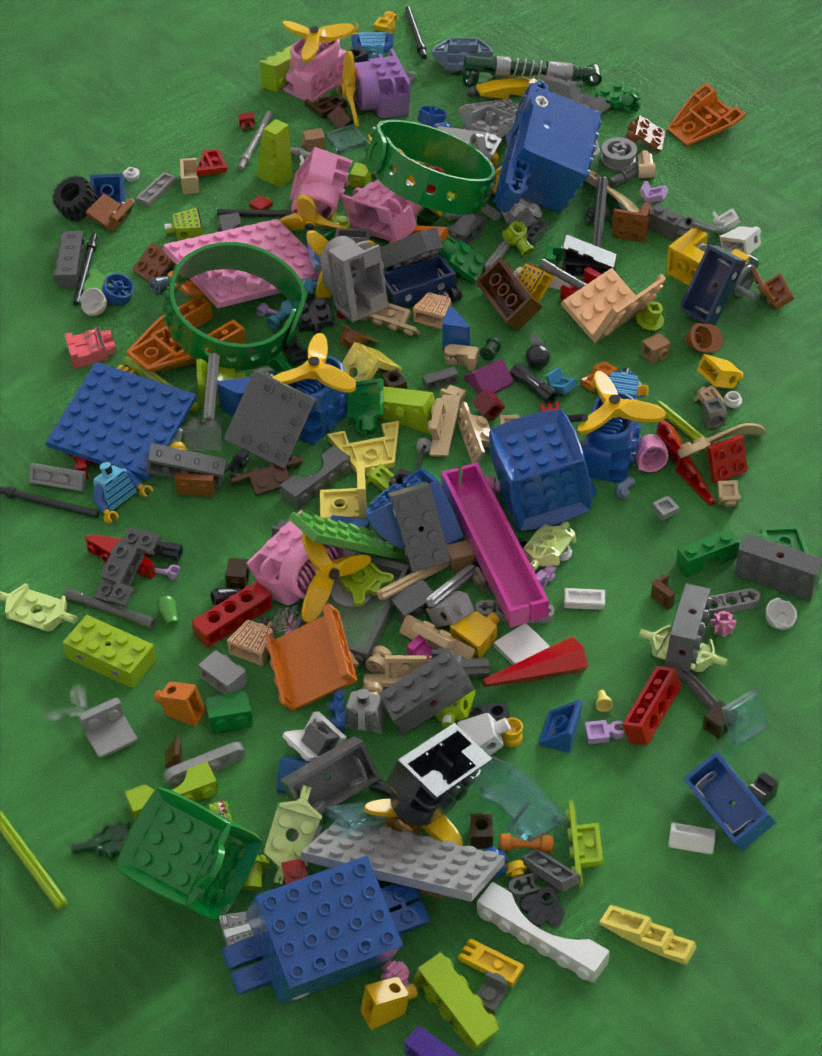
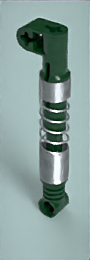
M465 55L462 67L463 84L469 88L477 85L480 72L491 73L494 76L508 77L509 75L512 78L514 76H525L527 79L533 77L535 80L538 79L540 74L545 76L550 74L556 77V79L561 78L566 82L567 80L573 82L585 81L591 86H597L602 82L601 70L596 64H591L588 67H578L574 63L548 61L546 65H542V60L540 64H535L534 59L533 61H527V59L523 61L519 60V58L512 60L511 57L493 56L491 58Z

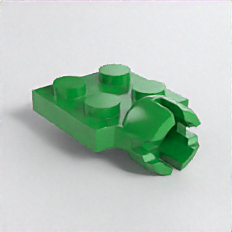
M620 82L614 83L612 86L603 88L595 93V98L601 96L607 99L606 103L610 104V107L614 109L620 107L628 113H634V111L637 112L641 107L639 92Z
M446 236V240L441 241L443 248L438 249V254L447 259V263L453 270L474 285L487 259L462 240L457 242L452 237Z
M381 378L356 381V390L348 392L347 418L354 420V431L359 434L368 435L369 431L370 434H374L376 432L377 418L384 416V380Z
M799 526L761 527L760 533L751 534L809 554Z

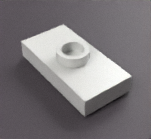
M565 588L564 608L605 610V590Z

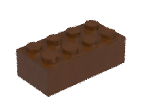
M500 257L475 281L505 322L516 331H519L543 307L514 269Z

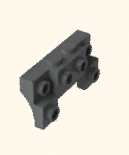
M129 527L122 542L117 541L115 547L112 548L110 557L101 570L100 577L103 580L94 597L110 604L128 608L129 605L127 603L132 593L136 592L133 587H130V584L144 558L142 552L154 555V549L158 540H162V537L159 534L144 529L140 531Z

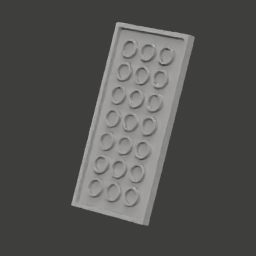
M348 817L336 820L301 851L302 861L331 868L367 855L376 879L470 902L501 869L505 861V856L498 855L494 851H481L473 846L455 845L451 841L442 842L434 840L430 836L421 837L413 835V833L408 831L399 832L390 827L374 826L369 822H356Z

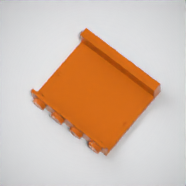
M330 603L322 606L323 617L277 639L269 633L265 634L267 640L265 644L266 649L271 656L270 665L275 673L274 682L279 689V702L292 712L357 681L339 611Z

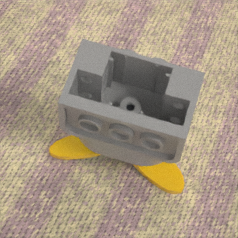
M316 231L307 232V241L310 247L321 258L322 270L316 285V300L327 297L329 300L333 295L336 309L351 322L388 307L385 287L386 279L383 273L384 264L381 259L379 245L370 240L357 243L347 236H338L328 241Z

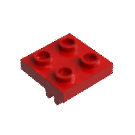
M737 435L707 447L711 481L715 484L718 481H724L748 472L743 436Z

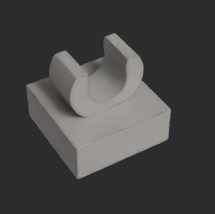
M669 496L652 503V509L657 513V517L661 522L679 513V506Z

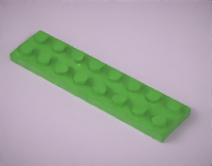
M292 512L288 518L313 542L406 561L403 548L385 540L374 528L370 530L365 526L357 527L352 523L348 525L340 520L334 522L330 518L322 519L317 515L310 516L304 512H301V514Z

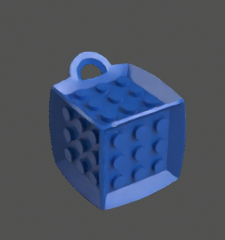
M563 409L548 410L523 416L489 431L490 451L494 469L500 481V489L508 512L519 531L537 529L544 524H557L591 510L592 498L597 493L596 487L590 480L577 434Z

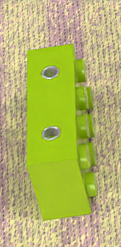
M86 615L62 642L67 659L133 689L157 661L153 644L89 615Z

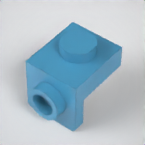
M556 368L546 375L548 385L561 394L570 393L578 385L575 378L563 377L561 368Z

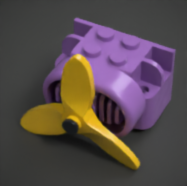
M390 49V57H383L382 54H377V58L354 63L353 53L347 51L344 55L342 79L338 81L336 89L338 95L344 96L349 102L355 127H359L355 102L361 111L375 110L380 118L409 115L411 83L394 50Z

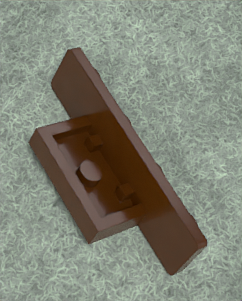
M290 457L286 468L271 463L267 468L261 469V467H257L244 475L242 472L232 476L229 484L234 486L250 481L255 496L280 489V485L290 478L287 469L302 465L303 458Z

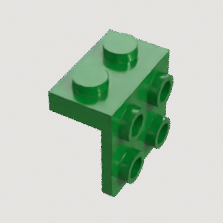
M246 692L225 694L206 699L211 734L253 726L251 707Z

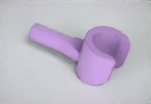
M261 303L257 307L258 311L256 314L263 317L266 313L276 315L279 311L272 310L267 304Z
M171 565L168 569L155 568V573L168 575V578L174 581L177 579V574L180 573V568L177 565Z

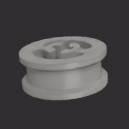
M615 137L606 140L602 144L600 160L604 167L613 171H625L635 165L637 146L631 140Z

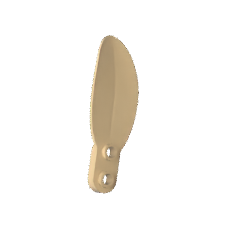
M590 170L586 181L597 188L599 176L595 177V172ZM607 185V193L617 199L619 203H622L629 211L639 212V209L633 202Z
M754 423L740 424L707 439H704L703 436L693 440L694 444L692 445L690 442L679 446L681 450L677 452L680 458L707 448L715 441L729 436H765L767 433L761 425Z

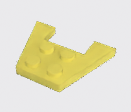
M399 421L381 424L384 437L349 443L346 432L340 431L327 434V440L350 456L351 467L356 473L357 461H364L365 473H368L372 467L376 469L380 464L387 469L394 468L400 425Z

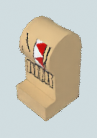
M457 344L447 345L444 349L445 363L448 365L467 366V370L475 371L478 362V347Z

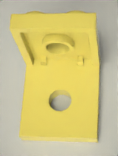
M356 342L353 343L342 362L344 372L351 376L355 382L372 379L378 368L387 371L402 370L400 366L379 350ZM357 369L358 374L356 377H353V372Z
M357 461V488L320 490V517L326 519L331 518L332 515L367 519L364 461ZM337 504L344 505L342 507H336Z

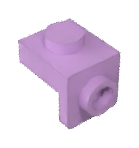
M644 181L640 189L641 197L644 198L646 203L661 202L665 199L668 192L666 185L651 188L648 181Z

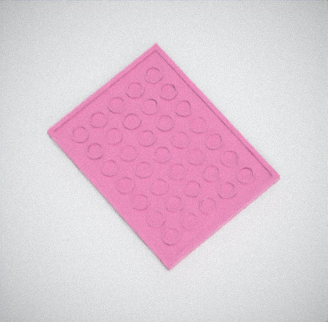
M278 219L163 244V251L175 264L180 263L188 253L200 247L219 242H239L254 245L276 255L291 266L301 279L311 278L315 282L320 272L313 270L308 248ZM212 270L198 274L190 279L217 308L282 293L267 281L238 270Z

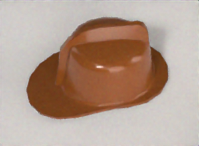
M341 323L344 325L339 342L348 349H351L354 342L365 345L369 340L379 342Z
M696 323L688 330L683 341H686L688 347L694 351L712 353L717 352L721 348L723 337L721 331L716 326Z

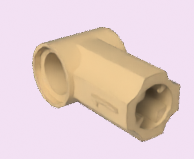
M644 150L638 154L637 158L638 178H655L656 168L652 160V154Z

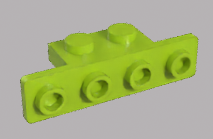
M573 800L569 801L570 809H566L567 823L571 822V828H567L569 841H573V846L569 847L571 860H575V866H571V869L581 877V882L578 883L579 887H584L582 868L604 865L599 822L577 825Z

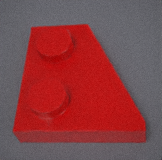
M219 149L203 151L199 167L197 168V176L227 173V165Z

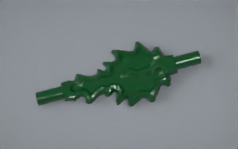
M122 822L113 826L105 824L101 832H94L93 838L87 839V842L72 844V854L89 850V852L95 851L98 857L103 854L112 860L114 855H120L130 832V823H126L123 826Z

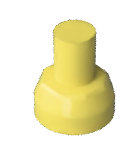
M599 690L597 692L596 708L600 712H607L613 707L612 699L606 695L604 690Z

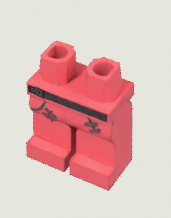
M100 327L94 328L95 330H88L79 335L65 334L74 369L102 360L103 362L108 361V355L117 353L111 330L101 332Z

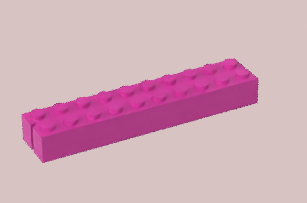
M478 462L461 467L462 483L460 484L458 468L441 472L442 490L509 626L514 627L527 623L528 619L535 621L549 617V600Z

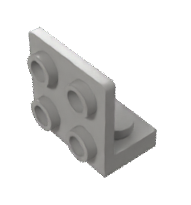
M118 697L78 714L82 731L99 759L138 741L137 736L123 715L121 702Z

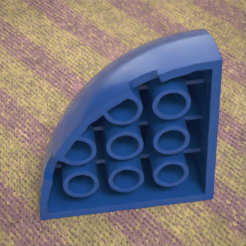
M425 468L403 478L402 484H394L384 490L369 504L370 508L366 509V515L374 529L388 542L403 548L388 493L427 482L432 490L446 545L457 543L460 541L459 538L464 536L439 481ZM420 526L418 528L419 531H423L424 529L423 526Z

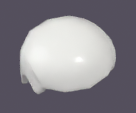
M89 288L80 296L81 308L87 315L98 316L105 311L107 299L98 288Z
M780 598L769 601L766 607V620L768 624L779 630L791 628L797 619L796 609L791 602L783 601Z

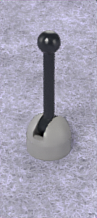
M426 438L417 440L416 450L420 455L416 471L420 470L423 455L427 454L431 448L432 443Z

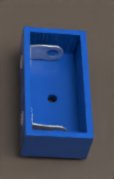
M718 751L683 778L733 843L742 851L777 823ZM731 802H735L734 806H730Z

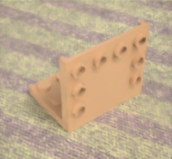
M611 268L563 300L561 305L594 343H597L637 315L640 309L644 311L648 303L656 298V293L663 288L662 284L666 278L663 274H660L651 286L635 295Z

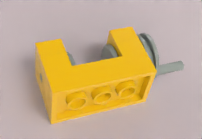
M690 229L668 246L666 274L689 286L706 251L708 234L699 229ZM735 249L731 253L745 260L746 263L730 296L732 294H735L737 297L744 295L754 301L757 294L749 289L754 282L752 269L755 266L749 263V255Z

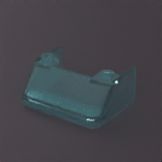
M489 755L492 758L491 762L480 769V775L471 785L479 788L481 791L480 795L485 800L498 802L513 819L506 829L508 833L516 835L524 842L527 840L533 841L564 823L567 817L527 773L517 766Z

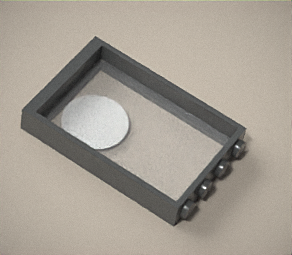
M346 550V556H349V555H352V554H362V553H358V552ZM370 556L371 562L380 571L393 574L394 582L409 575V565ZM338 577V579L333 581L331 593L326 604L330 603L339 611L349 651L354 655L359 665L366 666V661L372 656L373 649L379 645L396 607L390 601L391 597L379 600L378 595L374 596L370 593L365 595V604L362 607L354 606L352 595L341 587L340 577ZM322 610V612L320 613V615L318 616V618L324 616L323 610ZM302 612L292 631L308 624L303 621Z

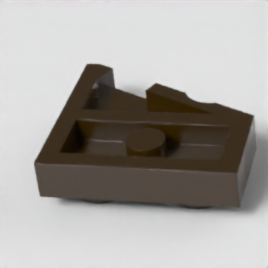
M339 95L319 97V101L310 102L309 99L304 100L305 106L322 119L328 117L327 115L338 105H342L344 108L348 107L347 101Z

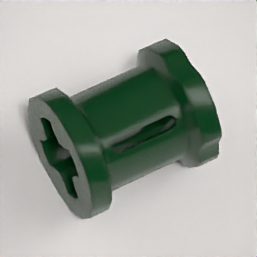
M488 338L486 346L480 350L481 357L488 361L493 360L496 351H499L502 347L501 342L497 338Z

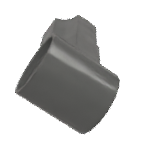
M456 655L469 678L489 677L488 658L465 659L464 656Z

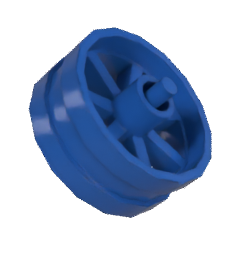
M435 105L421 106L417 120L422 124L432 127L435 123L445 122L447 112L437 108Z
M113 273L104 279L101 291L105 295L107 302L118 306L125 305L132 298L134 284L129 277Z

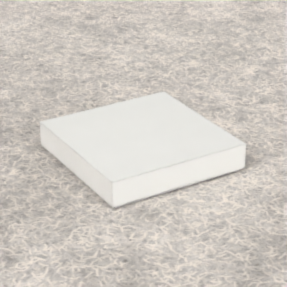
M526 623L494 642V648L512 665L550 647Z

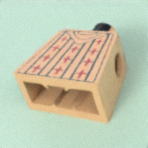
M441 291L439 295L427 293L413 308L414 322L442 329L447 309L451 306L449 295L444 291Z
M262 618L259 623L250 620L246 621L227 640L229 654L264 666L269 655L265 645L267 643L265 634L269 633L274 637L273 630L270 628L272 622L267 618Z

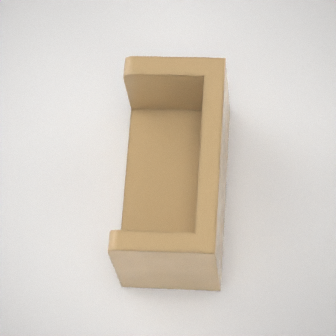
M196 158L180 159L183 194L199 193Z

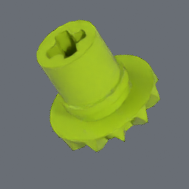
M651 301L644 311L640 309L635 319L637 320V325L642 326V330L647 329L648 332L652 330L656 332L658 329H661L664 323V318L661 314L663 310L662 305L659 302Z
M257 854L252 869L242 887L243 890L256 891L262 889L263 869L270 866V858Z

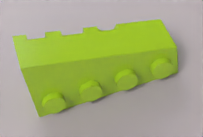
M292 45L283 49V52L275 53L273 57H267V60L259 61L262 88L278 92L288 83L286 74L291 71L290 49Z
M275 119L263 128L256 177L279 188L293 179L289 125Z
M384 387V416L379 418L391 422L399 421L400 425L431 435V432L428 431V422L432 419L431 408L433 405L435 406L433 392Z
M440 952L418 968L412 983L417 989L423 988L425 992L424 997L430 1004L436 1003L438 1005L440 1015L445 1021H452L454 1023L453 1030L473 1052L496 1036L500 1029L496 1018L486 1012L483 1008L482 1000L479 996L473 995L469 990L468 982L463 976H459L456 973L454 965L448 957H444Z

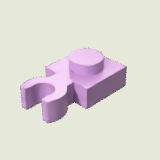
M552 565L547 566L544 571L540 570L536 574L543 590L547 587V583L556 577L553 573L556 571V568Z
M606 720L585 722L584 727L588 744L609 742L610 737L615 739L623 738L624 731L615 730L621 729L622 722L614 721L610 725H607Z

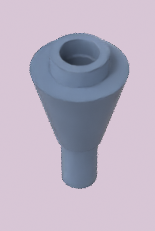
M151 277L149 282L150 289L157 294L167 287L168 277Z

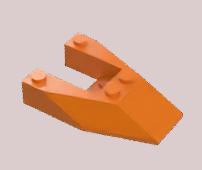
M196 296L178 307L183 317L195 328L213 319L211 302L204 296ZM166 314L159 317L126 351L129 357L148 372L178 369L197 363L195 358L182 350L172 339L168 327L164 323V316ZM231 320L207 334L221 341L246 344L244 327L235 320ZM205 348L207 352L213 353L211 349Z

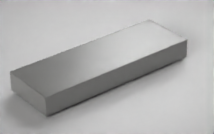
M163 172L135 198V202L149 208L177 182V177Z
M36 463L30 464L29 483L78 491L85 490V471Z

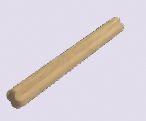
M449 562L413 572L377 591L378 599L384 600L401 592L416 582L447 568Z

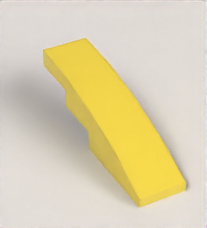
M610 905L600 920L601 926L648 951L687 965L697 948L695 941L675 936L673 929L652 923L650 917Z

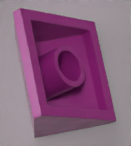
M504 359L493 361L463 376V379L478 394L483 389L496 394L514 384Z

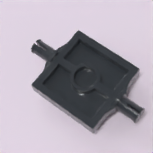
M310 293L311 298H309L308 294L305 310L302 311L298 328L299 332L314 331V335L321 333L320 329L333 326L334 323L328 297L314 300L313 294Z

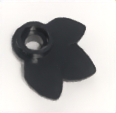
M544 887L537 894H528L519 905L521 910L528 912L527 919L536 927L548 921L552 927L558 929L563 920V910L558 904L559 897L553 888ZM545 895H550L551 899L549 901H544L543 897Z

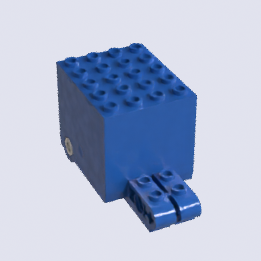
M536 81L535 84L531 83L518 104L513 126L506 137L508 146L493 200L497 208L501 212L508 213L515 203H519L521 197L558 213H561L563 208H567L570 198H574L576 190L581 188L583 180H586L589 176L590 170H588V167H590L593 160L591 155L596 147L594 142L599 134L597 130L601 125V113L550 92L549 86L544 81Z
M366 855L256 895L246 914L253 936L221 949L228 971L239 969L230 974L237 995L247 994L272 985L280 1006L384 966L403 946L400 939L401 935L431 922L424 902L408 906L422 898L419 890L396 883L380 889Z

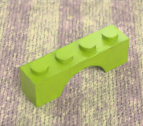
M208 762L188 768L182 784L172 789L194 802L218 794L217 782ZM146 784L125 792L134 820H136L145 803L154 792V789H151Z

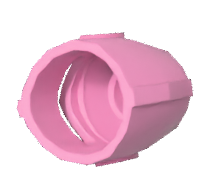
M648 434L639 440L636 449V461L639 470L655 472L666 465L668 450L666 444L659 436Z

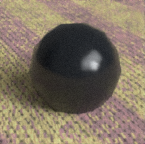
M539 344L531 346L525 355L526 362L532 369L546 367L550 360L549 350Z

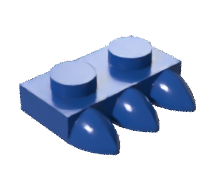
M340 689L337 692H333V700L329 701V711L334 713V717H331V723L345 735L343 689Z

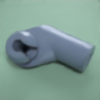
M630 476L617 484L616 494L620 499H626L629 496L630 491L628 489L635 485L633 477Z

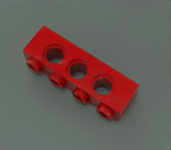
M257 581L246 586L243 590L192 620L193 634L207 648L211 647L238 630L246 621H252L273 608L271 594Z
M656 666L622 724L629 743L648 745L682 687L675 668Z

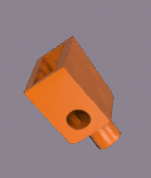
M169 682L163 691L157 690L154 694V701L162 704L168 717L196 727L206 712L197 686L194 684Z

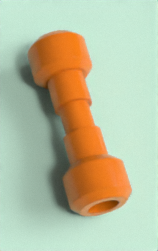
M501 834L499 836V850L503 849L504 852H510L512 849L530 848L540 849L544 853H551L553 851V836L542 835L540 838L522 839V837H512L511 834Z

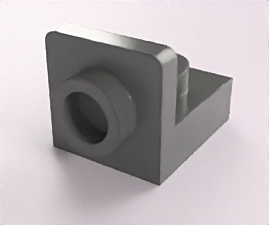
M489 971L484 975V983L477 996L482 1000L483 1008L495 1015L507 994L508 981L498 973L493 974Z

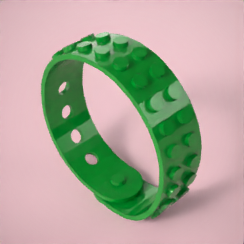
M384 120L379 122L376 128H372L370 133L372 140L370 143L367 142L364 149L367 152L364 162L368 171L374 173L376 178L389 190L420 206L450 214L471 215L479 212L482 207L485 208L497 178L495 177L496 170L494 165L478 149L445 131L410 121ZM414 160L429 164L434 167H441L444 170V172L448 174H444L439 171L430 169ZM392 165H395L397 169L395 175L391 172ZM408 175L414 177V185L407 183L406 178ZM434 185L436 191L434 193H427L425 190L426 186ZM456 191L453 198H447L448 192Z
M219 242L200 247L188 253L180 263L175 265L173 276H169L167 281L168 287L165 290L163 312H166V316H164V323L168 327L172 339L187 354L195 359L201 358L208 362L209 354L211 353L207 352L205 348H209L213 353H217L220 356L219 367L234 368L235 371L261 367L265 365V361L281 353L285 345L287 347L291 346L299 326L302 311L305 310V301L308 299V294L301 278L285 261L254 245L239 242ZM230 269L255 275L272 284L286 296L293 309L289 319H286L283 328L271 338L251 344L229 343L208 336L193 327L180 313L174 295L186 281L198 274L212 270ZM228 355H235V356H237V357H236V358H229V357H227V356H228Z

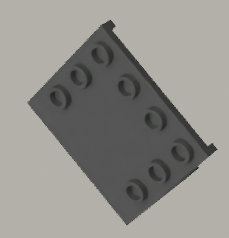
M270 367L256 369L251 375L224 439L282 468H286L317 399L272 378L274 376L272 375L274 369Z

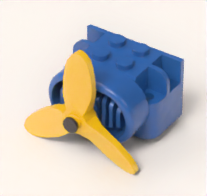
M322 333L314 335L308 347V360L305 363L272 377L317 399L298 438L312 446L332 430L341 419L345 418L348 409V392L356 390L354 379L344 372L342 363L333 357L327 356V339Z
M596 371L594 383L599 397L593 404L588 420L579 424L577 433L579 435L587 434L582 451L589 477L620 483L627 479L630 466L636 460V453L634 452L637 449L638 438L641 433L640 422H660L665 419L666 413L659 406L635 400L628 394L617 392L609 377L601 371Z

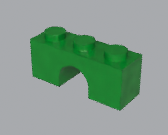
M726 529L679 547L676 565L685 577L703 571L704 564L712 557H715L720 564L737 558L740 541L730 529Z

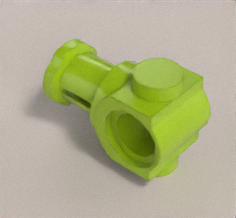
M522 221L512 222L503 231L502 236L506 242L517 246L523 257L528 256L535 249L527 240V228Z

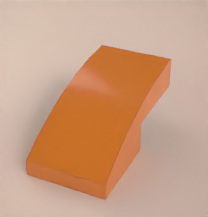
M603 361L593 367L591 374L581 379L580 385L595 393L597 392L596 388H591L595 372L601 371L609 376L612 371H618V368Z

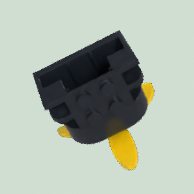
M453 723L398 759L386 781V784L392 789L390 799L368 802L363 810L375 816L400 817L409 824L422 826L435 840L442 842L451 841L455 845L462 846L463 840L460 833L445 814L454 808L457 801H461L466 796L469 786L480 775V769L491 762L492 758L459 726Z

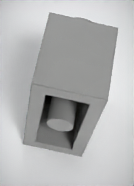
M217 650L198 664L200 678L223 695L237 693L247 684L245 669L241 665L233 663L227 655H222Z

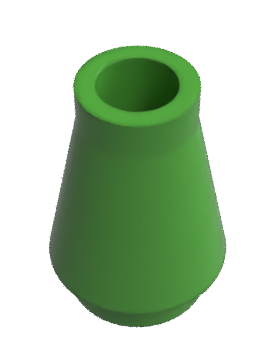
M164 596L157 601V609L168 627L176 626L179 623L176 601L171 596Z

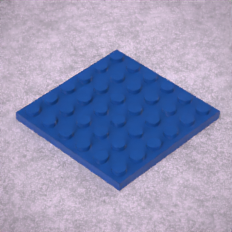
M95 362L48 437L46 446L98 464L110 462L111 466L123 467L134 473L137 477L150 481L153 474L145 471L151 443L170 446L196 401V394Z

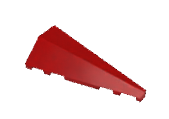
M665 420L658 422L656 434L666 444L668 455L677 464L675 471L709 506L716 504L713 495L690 455L680 458L677 451L681 450L679 446L683 445V442L675 428Z
M574 636L569 637L483 679V686L490 687L539 681L545 677L584 673L588 668L585 650Z

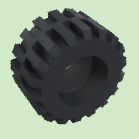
M69 176L67 179L61 180L62 182L56 185L57 188H54L52 202L67 220L80 221L81 218L82 220L86 218V211L98 200V195L90 183L82 176Z

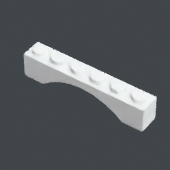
M494 882L489 885L477 901V914L483 920L494 923L501 931L509 932L517 937L521 943L529 944L541 955L552 958L558 965L572 970L583 980H588L594 984L609 962L610 951L590 939H565L551 935L536 927L521 913L512 893Z

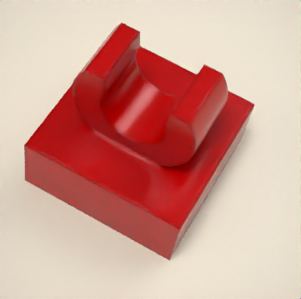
M254 112L238 114L239 126H242L243 131H245L246 125H250L251 130L254 129Z

